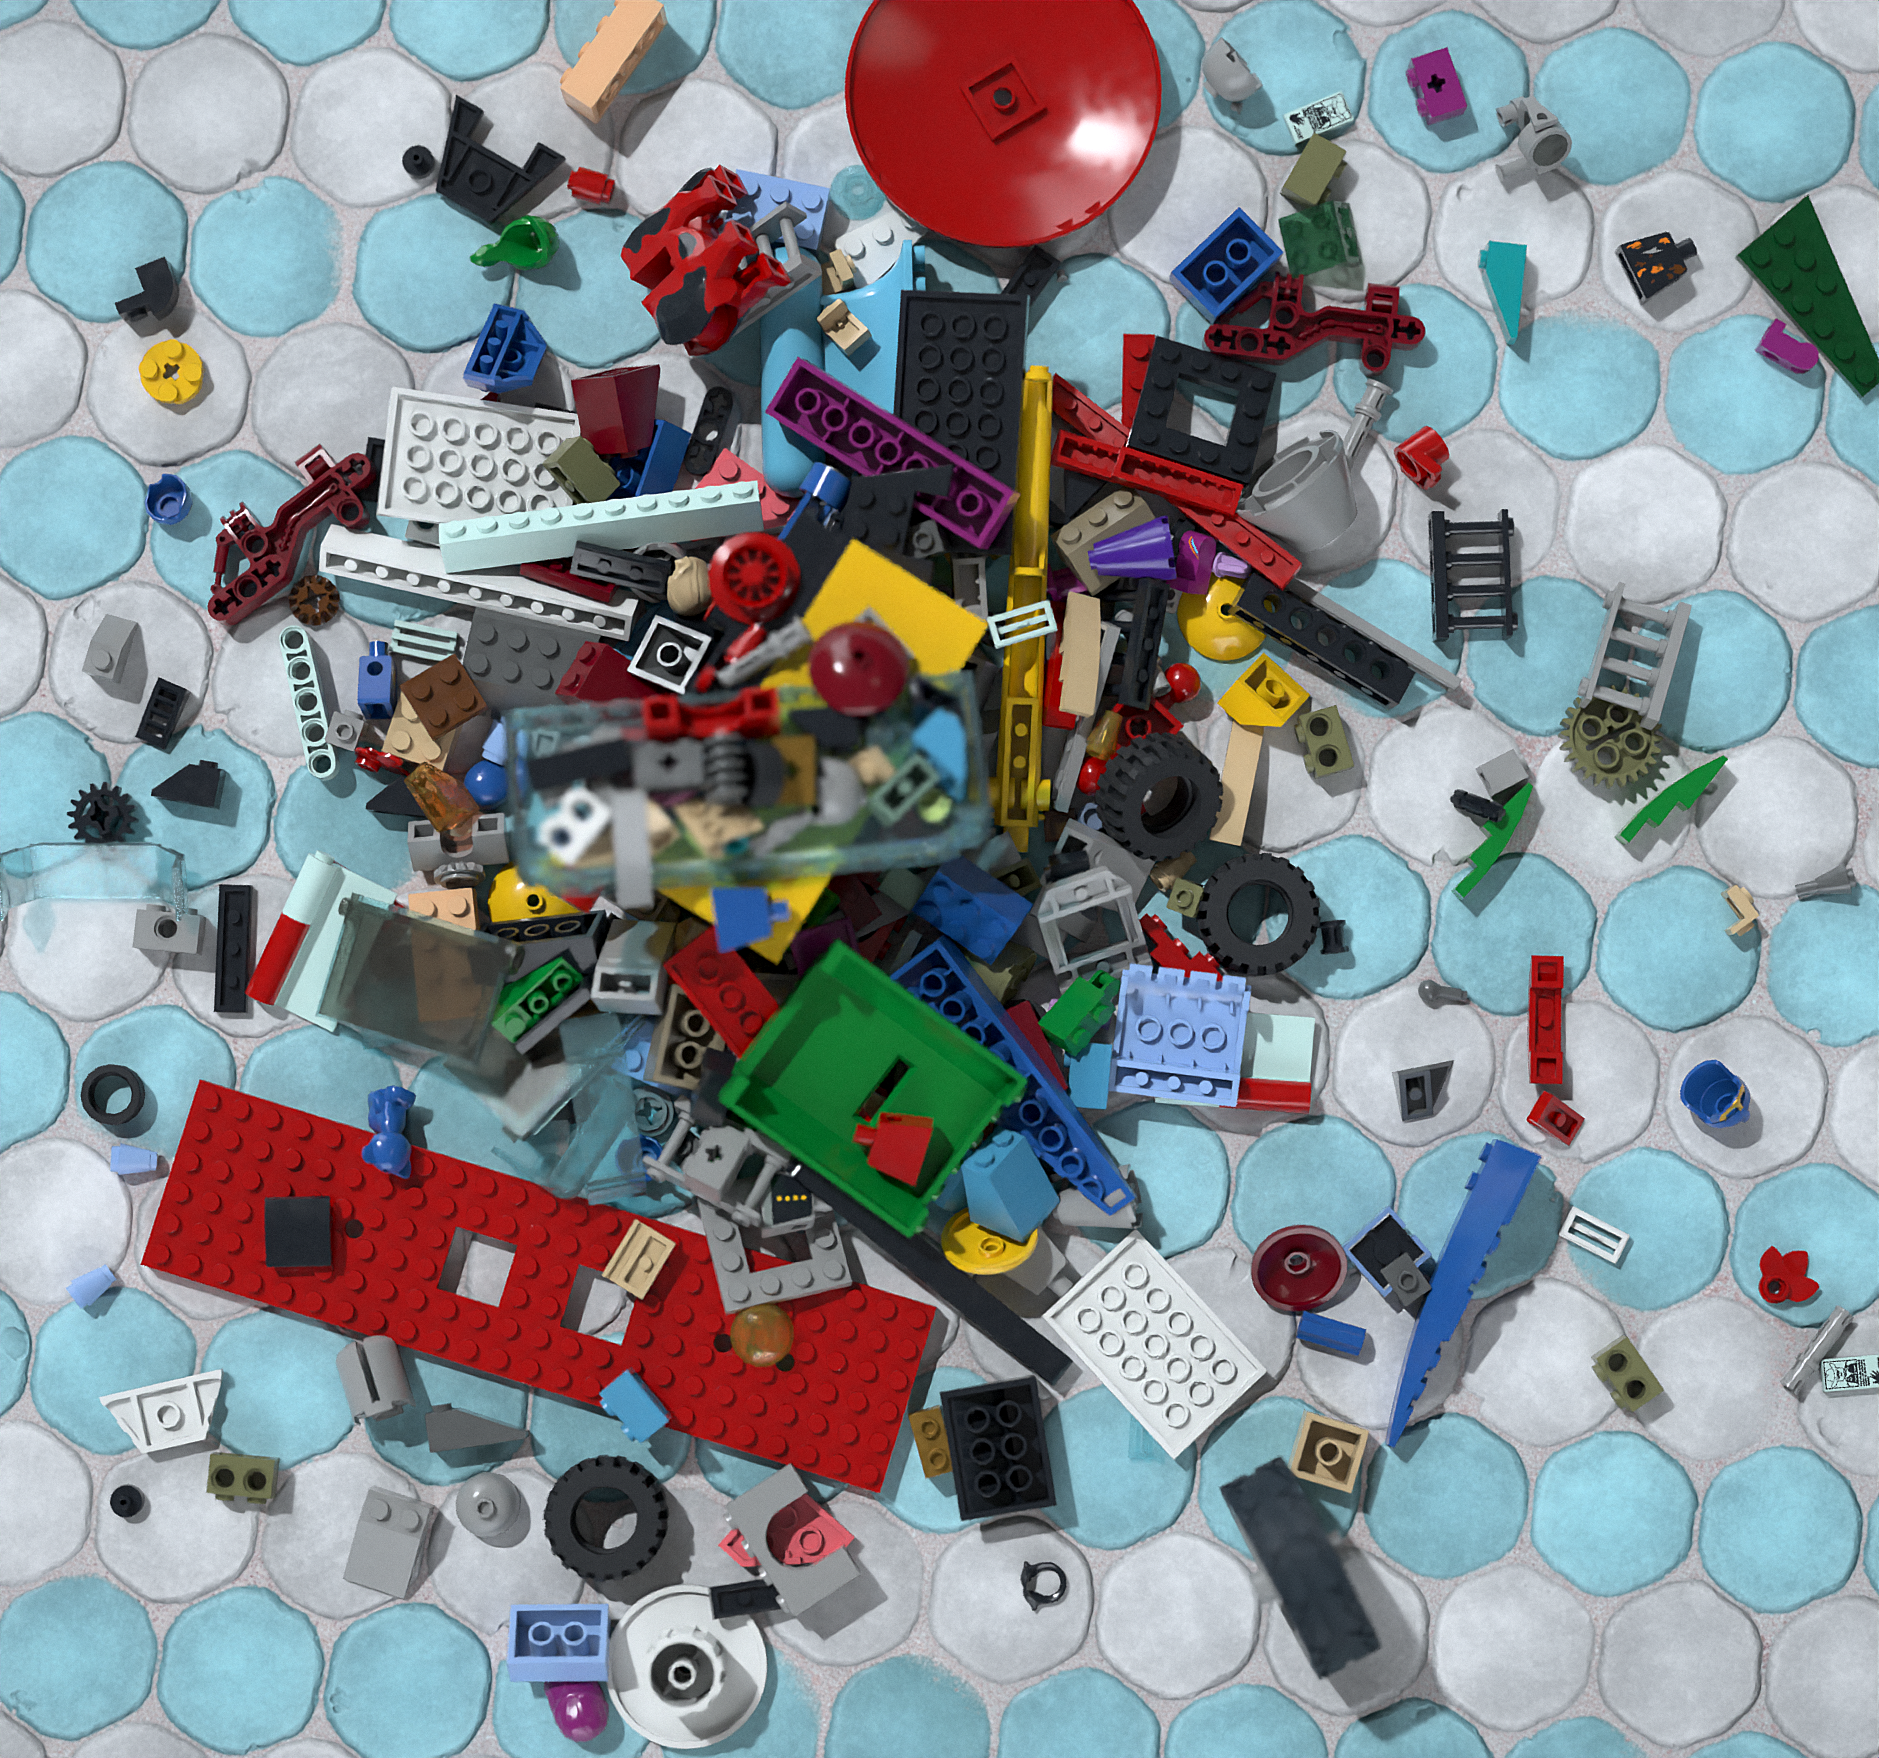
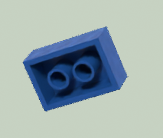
M1238 207L1171 272L1169 281L1213 325L1219 320L1221 315L1225 314L1281 260L1284 252Z
M953 849L912 908V911L992 965L1033 904Z

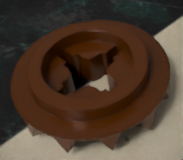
M320 575L304 576L293 584V588L288 595L290 610L300 622L311 626L322 625L330 621L337 613L340 605V596L336 586L329 579ZM309 588L316 595H327L318 601L319 612L311 604L301 605L309 599Z

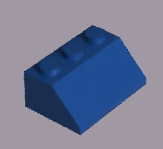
M654 419L651 446L639 449L638 456L620 458V453H617V457L610 458L608 465L614 470L615 477L621 484L605 501L672 492L677 482L678 473L692 433L665 420Z

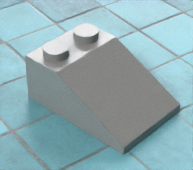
M377 1486L369 1488L358 1520L343 1579L404 1599L435 1505Z

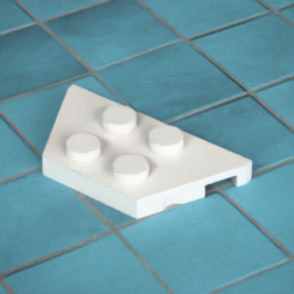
M223 1369L214 1370L99 1398L102 1405L106 1406L117 1419V1423L123 1431L129 1434L132 1442L142 1454L208 1438L224 1371Z

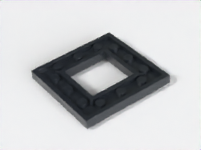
M1157 335L1153 342L1126 447L1244 485L1243 488L1246 489L1250 482L1277 374ZM1178 378L1237 397L1225 445L1165 427Z

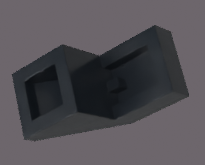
M708 1046L702 1054L701 1078L691 1093L689 1118L716 1127L722 1125L728 1106L719 1100L718 1095L722 1087L734 1075L731 1072L737 1063V1056Z

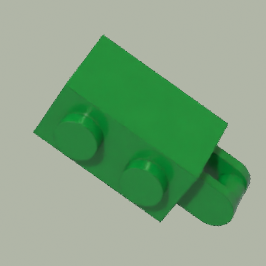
M1098 970L1089 981L1079 976L1038 1022L1047 1039L1075 1057L1082 1048L1089 1044L1095 1033L1103 1024L1109 1021L1112 1014L1116 1011L1111 999L1118 993L1121 987L1120 980L1104 970Z

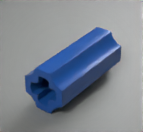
M1303 1311L1297 1328L1296 1338L1359 1356L1365 1339L1366 1329Z

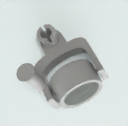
M1521 96L1510 100L1506 106L1496 108V116L1502 127L1516 122L1521 129L1518 146L1524 155L1523 158L1507 164L1495 165L1497 176L1501 182L1508 176L1532 167L1535 168L1537 175L1561 167L1560 163L1567 158L1571 151L1572 140L1555 115L1541 105L1534 96L1527 98Z

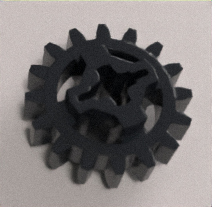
M103 782L100 790L96 784H90L89 793L80 789L78 792L81 800L72 799L70 801L76 807L75 811L67 812V815L74 818L75 821L69 824L68 828L78 830L74 839L80 841L85 838L84 847L88 849L96 843L95 847L98 852H103L105 845L111 851H115V842L117 841L126 845L127 840L124 837L126 833L135 834V831L130 828L131 823L139 822V819L131 815L138 807L136 805H128L132 796L128 793L120 796L122 788L117 785L110 791V784L107 782ZM104 796L114 798L120 805L109 806ZM90 802L91 806L87 814L83 815L86 806ZM101 810L109 813V816L105 818V824L97 821V818L101 816ZM123 819L121 827L116 832L115 828L119 820ZM86 829H98L102 838L93 837Z

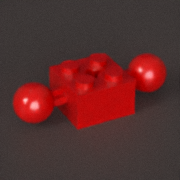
M1175 663L1164 671L1171 690L1161 697L1151 696L1149 711L1137 710L1117 703L1097 724L1092 733L1108 748L1100 756H1089L1083 759L1076 782L1077 788L1082 793L1088 796H1095L1096 790H1100V786L1097 784L1100 774H1104L1106 771L1104 766L1109 759L1113 760L1118 755L1116 751L1123 745L1128 747L1131 745L1130 741L1139 736L1146 739V735L1149 733L1157 732L1160 735L1163 733L1177 735L1182 730L1184 725L1168 710L1175 703L1181 704L1192 701L1200 692L1201 677L1193 666L1187 663ZM1133 723L1137 726L1142 723L1145 726L1143 729L1145 735H1132L1130 724Z

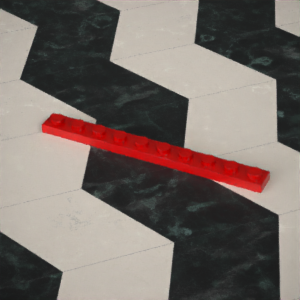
M1055 373L1053 375L1052 412L1084 437L1121 448V446L1126 447L1130 430ZM1162 497L1282 591L1303 567L1299 560L1250 522L1240 517L1236 512L1234 516Z

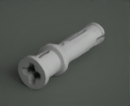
M1367 379L1365 383L1367 389L1360 403H1356L1354 407L1356 415L1343 440L1349 474L1373 422H1377L1381 417L1380 410L1386 397L1391 396L1393 392L1390 387L1372 379Z
M799 616L794 618V623L779 633H771L767 643L744 656L722 672L717 673L721 684L728 692L779 658L782 660L791 657L790 653L806 642L809 644L814 642L811 632Z

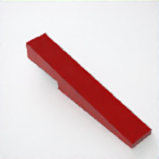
M1059 429L1051 454L1052 466L1230 516L1235 514L1244 486L1125 446L1118 448Z

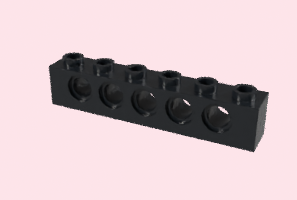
M1253 573L1245 579L1227 611L1387 710L1400 703L1416 673L1408 668V663L1401 658L1390 657L1382 652V648L1375 642L1370 640L1364 641L1359 638L1349 626L1333 622L1328 619L1326 612L1316 607L1311 608L1301 602V598L1291 591H1282L1262 574L1257 575ZM1264 600H1269L1273 603L1274 613L1265 609ZM1291 616L1297 617L1300 620L1301 629H1296L1292 625ZM1318 633H1322L1327 637L1328 646H1324L1319 642ZM1345 649L1353 652L1355 656L1354 663L1346 658ZM1372 666L1380 669L1382 673L1381 679L1373 675Z

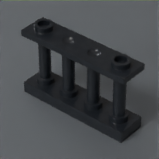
M1501 509L1499 511L1497 521L1450 522L1449 519H1445L1444 511H1431L1428 515L1433 642H1445L1449 638V633H1454V630L1502 628V640H1509L1513 636V631L1518 630L1517 612H1512L1509 537L1514 535L1513 517L1508 518V509ZM1498 534L1499 553L1451 554V551H1446L1445 539L1450 538V535ZM1499 565L1500 584L1453 586L1452 582L1447 583V570H1451L1452 567ZM1501 597V616L1454 617L1453 614H1448V602H1452L1453 598Z
M1139 578L1137 590L1111 589L1112 583L1095 594L1093 598L1100 599L1101 621L1112 623L1121 628L1119 634H1130L1127 653L1114 652L1110 664L1124 665L1122 683H1105L1101 696L1119 697L1118 704L1137 710L1149 711L1170 585L1151 578ZM1116 602L1135 603L1132 621H1113Z

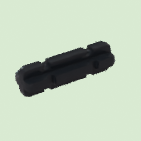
M1461 789L1455 790L1454 794L1450 797V802L1453 803L1455 808L1465 810L1482 818H1488V820L1493 822H1500L1502 817L1506 815V810L1502 804L1494 801L1490 802L1489 799L1472 793L1468 794L1467 791Z

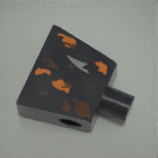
M1663 232L1621 244L1615 251V254L1640 305H1643L1680 280L1688 272L1684 261L1696 256L1697 249L1691 238L1675 244L1671 234Z

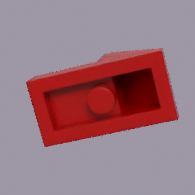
M1543 1091L1542 1095H1540L1527 1117V1122L1568 1146L1585 1120L1576 1111L1546 1091Z

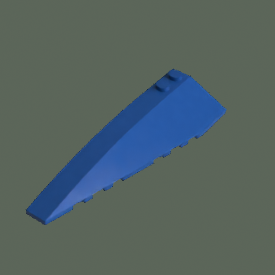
M944 934L890 975L891 978L1027 1078L1028 1081L1025 1084L1027 1090L1023 1097L1017 1103L1012 1101L1009 1107L1003 1103L1001 1106L1004 1107V1110L995 1121L996 1124L1025 1136L1038 1158L1040 1156L1055 1168L1054 1171L1062 1178L1066 1177L1078 1187V1191L1109 1216L1136 1198V1195L1047 1065L948 935ZM1120 1188L1126 1197L1110 1207L1103 1200Z
M1493 1139L1491 1144L1486 1142L1478 1157V1160L1482 1161L1477 1173L1471 1172L1465 1184V1189L1469 1191L1439 1254L1428 1282L1431 1289L1424 1293L1414 1322L1391 1409L1385 1440L1387 1445L1393 1448L1396 1446L1413 1412L1412 1401H1417L1427 1385L1428 1377L1425 1376L1427 1370L1431 1372L1433 1368H1436L1441 1358V1348L1439 1345L1441 1342H1449L1473 1295V1290L1469 1289L1471 1284L1477 1285L1481 1280L1487 1266V1261L1484 1258L1486 1254L1490 1256L1493 1251H1496L1501 1241V1232L1498 1230L1501 1225H1509L1540 1161L1541 1155L1498 1139Z

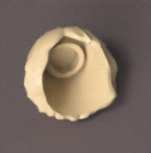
M685 556L674 561L675 571L669 576L667 582V599L671 609L678 615L683 617L697 616V614L707 610L713 601V596L709 590L708 567L706 562L701 559Z

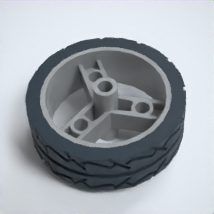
M1278 1456L1270 1460V1462L1255 1468L1254 1473L1248 1476L1243 1474L1233 1481L1222 1485L1219 1489L1259 1568L1258 1571L1249 1575L1263 1605L1273 1600L1276 1601L1318 1679L1322 1680L1330 1676V1674L1345 1668L1347 1662L1351 1660L1357 1662L1382 1647L1371 1620L1343 1566V1563L1351 1560L1343 1540L1337 1530L1326 1534L1283 1457Z

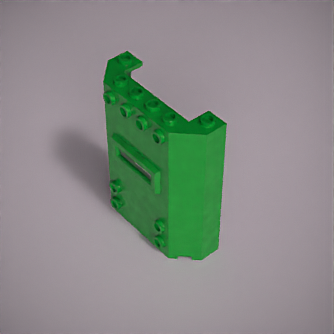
M836 937L829 944L825 954L822 955L820 953L812 961L735 1064L731 1072L734 1074L733 1077L722 1087L718 1096L722 1103L910 1238L914 1232L920 1233L928 1223L929 1217L927 1215L929 1210L926 1206L928 1202L939 1198L945 1189L944 1181L950 1173L955 1175L960 1170L961 1165L965 1161L962 1157L969 1148L975 1149L984 1137L982 1131L989 1121L994 1123L1004 1110V1107L1001 1105L1004 1103L1009 1107L1012 1101L1017 1103L1023 1097L1027 1090L1025 1084L1028 1080L1010 1064ZM899 1059L910 1066L909 1070L870 1122H867L858 1113ZM883 1112L933 1118L932 1132L915 1186L867 1164L870 1147L852 1142L857 1123L876 1128L879 1115Z

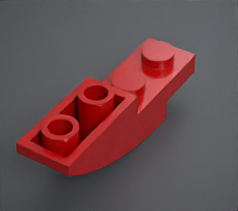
M1051 600L1049 603L1058 631L1046 634L1042 726L1072 731L1077 715L1059 710L1063 683L1059 682L1063 655L1059 654L1067 603ZM1048 620L1046 621V627L1050 626Z
M1146 913L1139 919L1142 931L1157 946L1149 956L1159 967L1185 970L1184 977L1190 978L1191 971L1217 974L1216 981H1223V976L1217 971L1221 966L1209 953L1203 955L1199 951L1193 958L1189 959L1186 955L1190 951L1178 938L1173 941L1164 932L1168 927L1156 914L1150 917Z

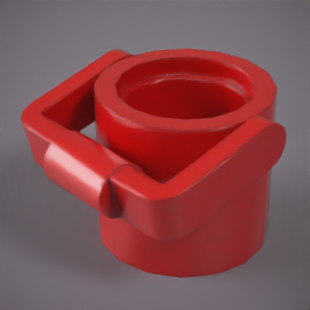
M1424 426L1394 448L1395 458L1403 474L1424 490L1437 485L1443 470L1440 465L1449 459L1450 454L1445 442L1434 429Z

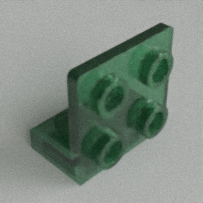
M1332 200L1279 218L1278 223L1292 278H1298L1299 274H1304L1305 277L1335 266L1353 268L1363 264L1350 203Z

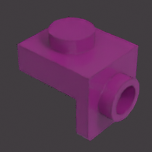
M1050 563L1047 564L1046 595L1051 594L1053 601L1067 603L1069 592L1090 596V593L1068 567L1053 571Z

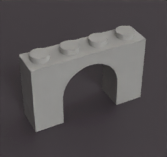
M790 1463L727 1503L725 1508L728 1512L723 1515L733 1531L739 1529L745 1540L741 1541V1544L749 1557L753 1558L756 1556L762 1567L758 1571L768 1586L774 1584L780 1593L776 1599L785 1613L791 1611L793 1616L796 1617L861 1575V1571L844 1544L817 1562L804 1567L784 1564L770 1550L767 1541V1527L770 1519L777 1511L809 1490L796 1468Z

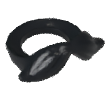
M1028 1561L1024 1562L1020 1581L1023 1586V1596L1031 1606L1032 1611H1035L1038 1605L1058 1601L1066 1589V1577L1063 1570L1052 1562H1041L1033 1565L1029 1564ZM1044 1569L1055 1571L1060 1578V1587L1052 1595H1043L1027 1590V1583Z

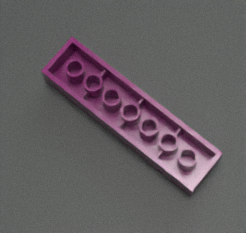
M797 357L765 411L766 414L865 476L956 465L949 498L918 491L915 508L982 549L988 550L1021 495L801 357Z

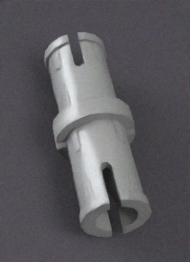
M800 805L783 819H775L771 822L770 828L748 841L750 850L753 852L757 849L754 855L761 859L781 843L786 845L792 840L791 836L814 822L812 814L808 812L805 815L804 812L807 811V808L804 805Z

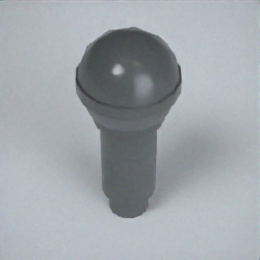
M1431 979L1421 982L1418 988L1420 998L1427 1002L1437 1000L1438 998L1454 1001L1467 999V991H1463L1460 988L1440 986V984Z

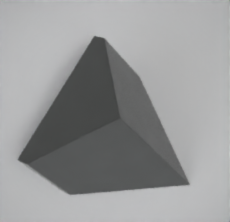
M1454 1060L1392 1072L1402 1121L1434 1115L1433 1107Z

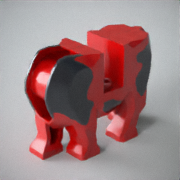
M719 165L715 170L709 167L695 173L661 209L651 213L632 231L623 245L620 255L629 269L630 279L653 290L641 303L655 320L662 340L666 345L683 344L688 355L693 357L709 355L722 349L730 341L751 308L763 299L771 287H785L791 283L783 264L763 252L757 257V261L751 262L747 267L736 272L744 256L755 254L759 248L749 228L732 219L725 225L724 232L719 235L718 228L724 223V219L719 218L722 210H733L737 206L735 200L748 194L740 176L722 165Z

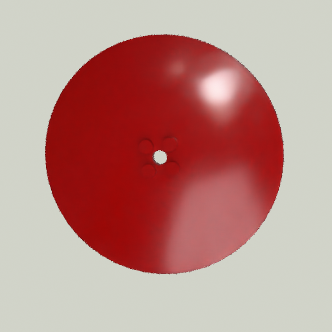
M873 0L855 33L849 51L845 74V104L850 134L858 156L879 190L894 206L924 228L948 239L988 248L1028 247L1050 242L1086 226L1102 215L1118 201L1142 169L1157 132L1161 111L1162 81L1156 46L1149 27L1133 0ZM1004 90L1011 94L1012 100L1008 105L1001 106L994 101V95L998 91Z

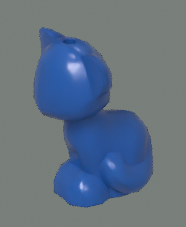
M388 1086L385 1089L372 1091L368 1095V1124L377 1134L373 1136L370 1143L363 1147L362 1158L366 1163L374 1165L382 1172L393 1173L405 1179L409 1178L411 1174L409 1157L412 1149L408 1139L401 1135L406 1125V1110L412 1107L416 1100L414 1092L398 1086Z

